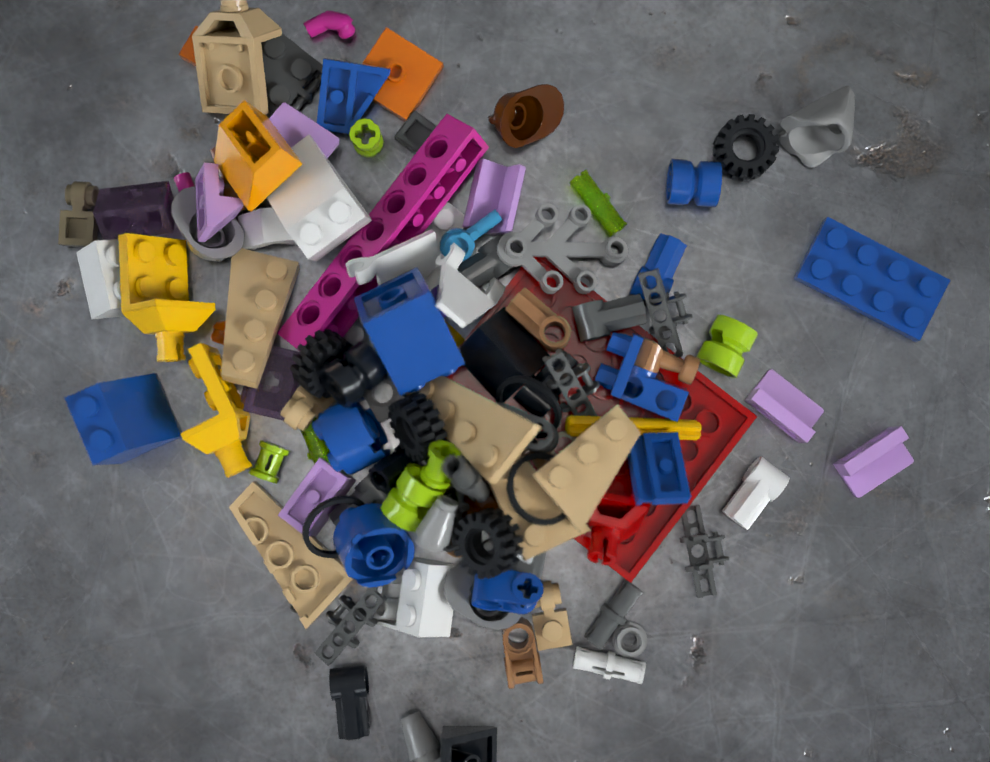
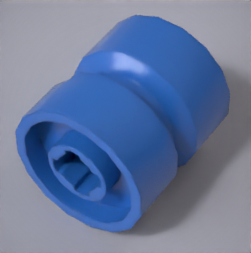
M683 159L670 160L666 183L667 204L684 205L693 199L696 206L716 207L718 205L722 186V165L720 162L700 161L694 167L692 161Z

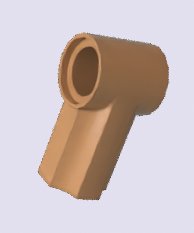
M524 287L510 301L505 311L539 340L546 350L555 352L558 348H565L571 334V328L567 320L556 315ZM550 326H558L564 331L565 336L558 342H551L545 337L544 332Z

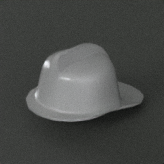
M196 187L185 188L175 195L171 204V215L175 224L186 238L192 253L201 259L216 260L219 263L225 258L234 256L241 250L244 243V231L235 218L206 242H198Z
M458 564L451 568L445 577L444 592L446 600L452 609L483 628L502 630L510 628L518 622L522 615L474 607L471 604L475 575L471 576L467 573L469 566L462 568Z

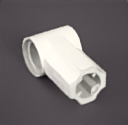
M760 456L745 472L742 478V485L722 512L748 530L768 502L774 501L782 493L790 478Z

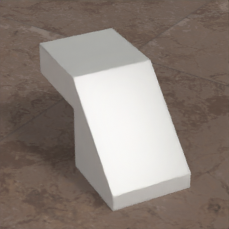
M273 207L260 208L238 216V223L244 231L243 249L255 250L275 243L297 245Z

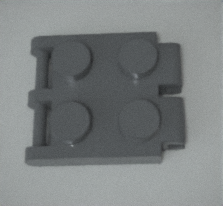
M282 33L279 37L261 43L268 109L272 114L282 103L285 102L290 105L297 96L300 98L293 106L296 110L299 111L305 102L310 103L313 99L311 95L321 84L323 65ZM318 72L319 75L317 76V78L313 81V83L308 87L307 90H304L303 88Z

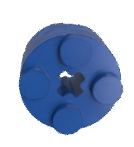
M364 397L348 408H344L337 403L320 412L318 419L312 422L316 435L320 440H325L330 450V453L327 454L328 460L336 472L344 470L349 475H353L390 455V449H383V444L387 443L388 440L381 423L377 421L371 408L365 410L360 402L365 400Z
M370 503L356 508L350 507L345 509L340 514V521L333 535L334 547L346 574L364 587H379L396 580L395 574L403 567L405 570L408 569L415 553L414 543L408 532L399 528L385 517L381 511L382 504Z

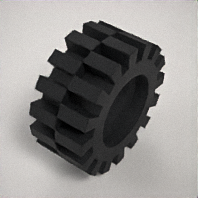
M743 114L738 115L735 120L730 119L719 131L713 143L715 147L712 150V155L717 158L714 162L721 163L723 175L729 173L732 175L730 179L735 181L738 178H742V182L748 181L750 178L754 180L761 174H764L777 158L775 155L779 152V146H776L779 140L778 134H772V131L775 129L772 124L768 127L764 125L766 119L763 117L755 120L754 114H749L747 118H744ZM748 136L754 139L758 146L757 156L752 160L738 158L733 151V143L736 138Z
M325 329L324 333L321 330L316 331L315 338L310 335L305 338L307 341L305 346L301 343L297 347L300 351L299 355L293 354L292 357L296 364L291 365V371L294 373L292 374L293 378L317 398L322 396L324 398L331 397L319 376V370L328 359L327 364L337 358L343 360V353L353 346L335 331L332 332L330 329Z
M419 391L391 403L388 408L390 410L388 417L392 420L389 423L391 428L395 430V433H393L395 439H399L401 449L405 448L406 455L412 457V460L415 462H421L430 457L428 448L432 442L439 440L447 441L446 437H448L447 431L443 429L445 426L444 420L439 419V410L434 409L432 400H427V395L421 394Z
M487 508L462 518L458 522L460 526L455 527L454 533L459 536L453 538V545H459V549L454 551L456 557L462 556L463 560L459 564L462 568L469 566L467 573L471 576L477 574L478 579H490L511 570L520 561V558L517 556L523 554V548L517 546V544L523 542L522 535L516 536L515 531L520 528L517 523L514 525L510 524V521L513 519L511 515L502 516L504 510ZM483 530L489 534L493 541L494 556L490 555L483 546L481 537Z

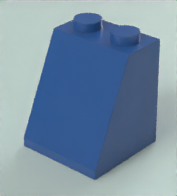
M418 267L354 298L362 324L400 396L407 392H416L422 389L427 382L439 376L451 375L458 367L465 364Z
M157 373L100 382L64 398L92 465L122 464L181 437V428Z

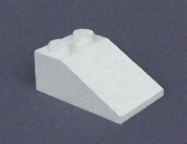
M307 135L291 147L303 164L275 189L267 199L307 259L317 262L371 222L372 219L311 135Z

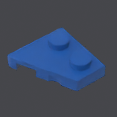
M324 58L317 124L328 131L349 134L350 128L356 121L361 119L390 75L391 68Z

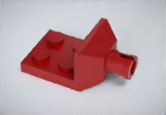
M627 457L586 523L591 529L583 534L584 536L591 537L587 558L593 563L598 562L599 554H602L603 549L601 565L614 564L617 559V544L638 532L650 508V503L635 504Z

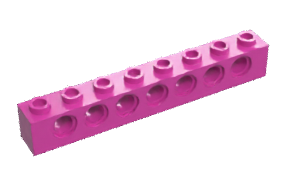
M449 114L443 117L369 213L372 221L352 235L277 334L296 349L300 343L303 346L307 344L305 340L307 336L310 335L315 338V332L318 330L324 333L325 329H330L342 337L345 336L359 317L354 298L378 286L376 275L368 283L359 285L356 276L352 278L348 276L345 263L355 258L374 256L425 232L489 148L473 127Z

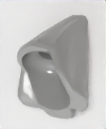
M844 86L783 118L780 125L784 130L780 132L779 140L785 151L798 156L800 161L810 168L817 167L834 153L846 151L851 145L854 127L855 94L851 87Z

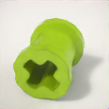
M360 119L350 128V140L359 155L370 158L375 157L381 152L384 144L379 126L371 119ZM365 133H371L372 135L369 138L368 144H363L362 139L365 138Z
M260 440L259 446L261 450L254 467L250 468L248 473L262 480L277 484L280 479L277 476L284 456H288L290 450ZM270 455H273L268 469H266L265 467L267 465L268 459Z
M439 440L432 442L428 448L430 457L427 465L423 466L420 471V479L431 488L446 489L450 486L452 480L443 473L442 464L450 455L461 456V451L454 444Z

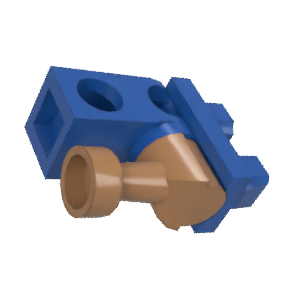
M613 332L606 350L623 356L620 368L617 369L601 363L594 381H598L601 386L611 390L612 396L677 422L689 391L687 388L656 378L660 368L679 373L678 380L691 385L701 359L687 355L683 360L662 350L659 344L651 339L635 333L629 336Z

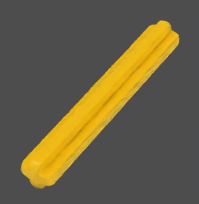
M570 415L566 419L565 431L572 437H578L602 416ZM628 417L641 432L640 436L643 433L678 432L679 440H698L701 436V423L696 420L678 419L676 422L671 419Z

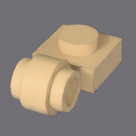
M300 386L284 406L280 415L285 418L284 423L294 430L299 428L304 432L315 417L318 419L320 412L335 405L336 401L332 396L330 398H324L323 396L317 398Z
M551 580L542 582L543 595L535 608L541 607L543 612L532 614L538 651L572 645L566 608L554 610L556 604H562L559 584H551Z

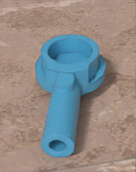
M494 209L467 230L452 228L446 231L440 240L441 253L446 256L450 251V246L455 243L465 251L462 262L467 260L475 248L474 241L503 219Z

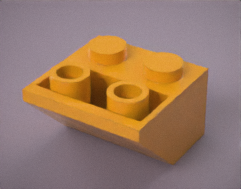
M246 100L219 124L214 163L218 164L219 170L246 208L252 212L303 163L270 119Z

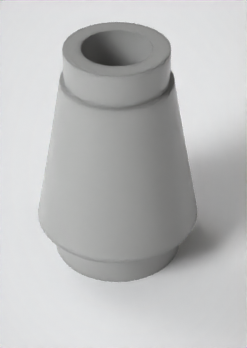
M444 495L437 497L416 529V543L420 547L439 553L450 544L458 506L454 499Z
M420 711L400 719L409 761L432 762L441 757L439 750L441 744L421 716Z

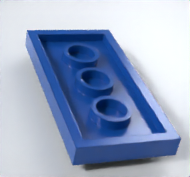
M830 217L823 220L794 277L800 283L914 342L921 340L951 281Z

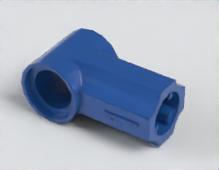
M660 233L651 249L645 266L641 267L638 274L659 268L665 292L669 293L674 283L672 277L687 245L671 235ZM637 274L629 294H640L641 298L645 299ZM654 276L646 277L649 288L657 286ZM651 293V296L659 295V293Z

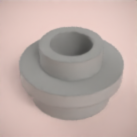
M625 622L623 626L619 625L613 633L612 644L621 656L633 658L645 650L647 635L639 624ZM627 633L635 635V642L631 645L623 643V637Z

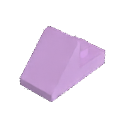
M204 162L195 178L198 242H206L233 220L244 206L240 198L223 196L224 180L219 178L218 164Z

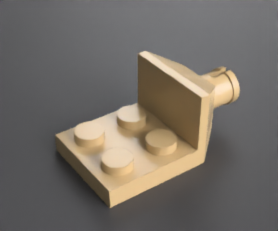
M220 0V10L210 12L192 34L202 112L230 114L246 100L266 115L269 113L261 43L281 36L282 28L260 8H249L247 0Z

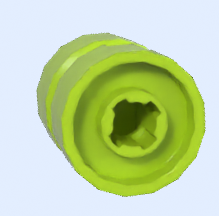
M719 314L709 330L711 339L703 342L696 357L701 359V364L713 371L731 378H737L745 362L742 354L750 352L758 333L753 328L734 318Z
M413 463L408 464L396 482L398 489L392 488L381 505V511L387 519L399 528L410 532H416V529L437 497L443 495L446 489H434L424 484L420 479V471L423 466Z

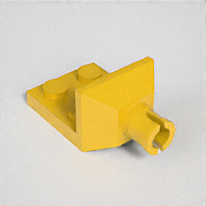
M130 233L118 235L122 314L144 334H155V339H157L156 362L186 361V355L184 354L185 333L195 332L215 311V303L189 301L186 240Z
M199 343L188 349L192 359L188 360V363L195 377L203 379L207 388L204 396L208 405L213 411L218 410L219 414L180 434L184 441L205 454H215L225 471L226 478H229L252 467L241 441L247 439L250 414L235 383L223 381L222 357L218 349Z

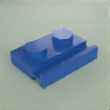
M678 432L643 433L642 436L638 437L627 455L635 504L688 503L691 495Z

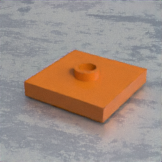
M387 27L362 63L391 68L390 75L374 97L373 102L403 121H406L412 112L417 109L444 68V64Z

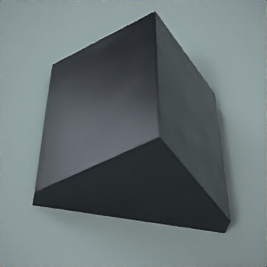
M505 307L480 325L459 348L465 362L464 366L494 398L498 387L505 379L516 375L532 377L545 365L542 358L550 356L533 336L505 311ZM525 383L507 385L503 390V403Z
M443 726L441 762H497V727Z

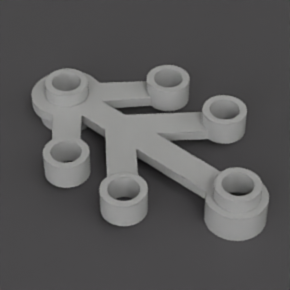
M545 203L539 207L535 213V218L521 233L508 232L500 238L497 244V254L500 260L508 266H522L540 283V287L545 293L554 294L563 286V277L557 271H547L534 258L546 257L573 283L578 293L588 294L597 285L596 276L590 271H581L567 257L599 258L604 265L615 267L626 259L628 247L621 238L614 236L607 238L603 243L565 242L577 228L584 227L590 221L592 216L591 210L584 204L574 206L568 214V219L546 242H531L543 227L551 226L558 218L557 208L550 203ZM542 211H548L551 214V220L545 219L542 216ZM575 212H581L584 215V220L577 219ZM510 244H517L520 247V253L513 252ZM611 245H615L619 249L620 254L613 253ZM548 277L556 281V287H550L547 284ZM580 278L588 279L590 287H584L580 282Z

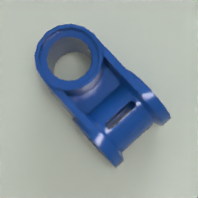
M512 570L490 579H478L477 574H475L471 604L483 610H499L519 615L528 614L541 599L544 591L543 584L534 574ZM520 589L526 590L525 594L529 597L528 599L523 597V592Z

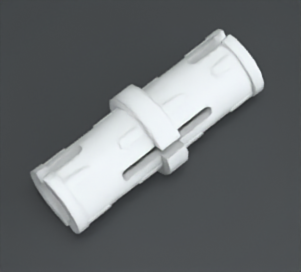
M577 646L572 668L601 674L604 679L610 680L611 677L642 684L646 662L616 656L615 652L612 651L603 653Z

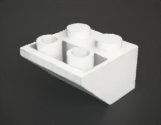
M95 240L76 252L91 319L122 317L124 315L121 310L119 240Z
M414 557L407 570L403 567L395 574L396 580L378 587L377 591L382 596L385 595L387 600L374 614L373 618L377 619V624L416 637H450L454 609L451 608L446 600L444 582L446 575L456 565Z

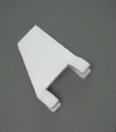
M432 229L374 256L355 258L346 262L348 276L350 278L356 276L357 283L362 285L371 281L376 275L379 286L418 267L425 280L438 266L435 262L440 254L435 231Z
M453 243L446 256L440 254L436 258L435 263L441 268L436 307L460 327L464 328L498 303L505 290V286L494 277L490 280V286L486 291L482 288H477L457 270L464 259L465 251Z

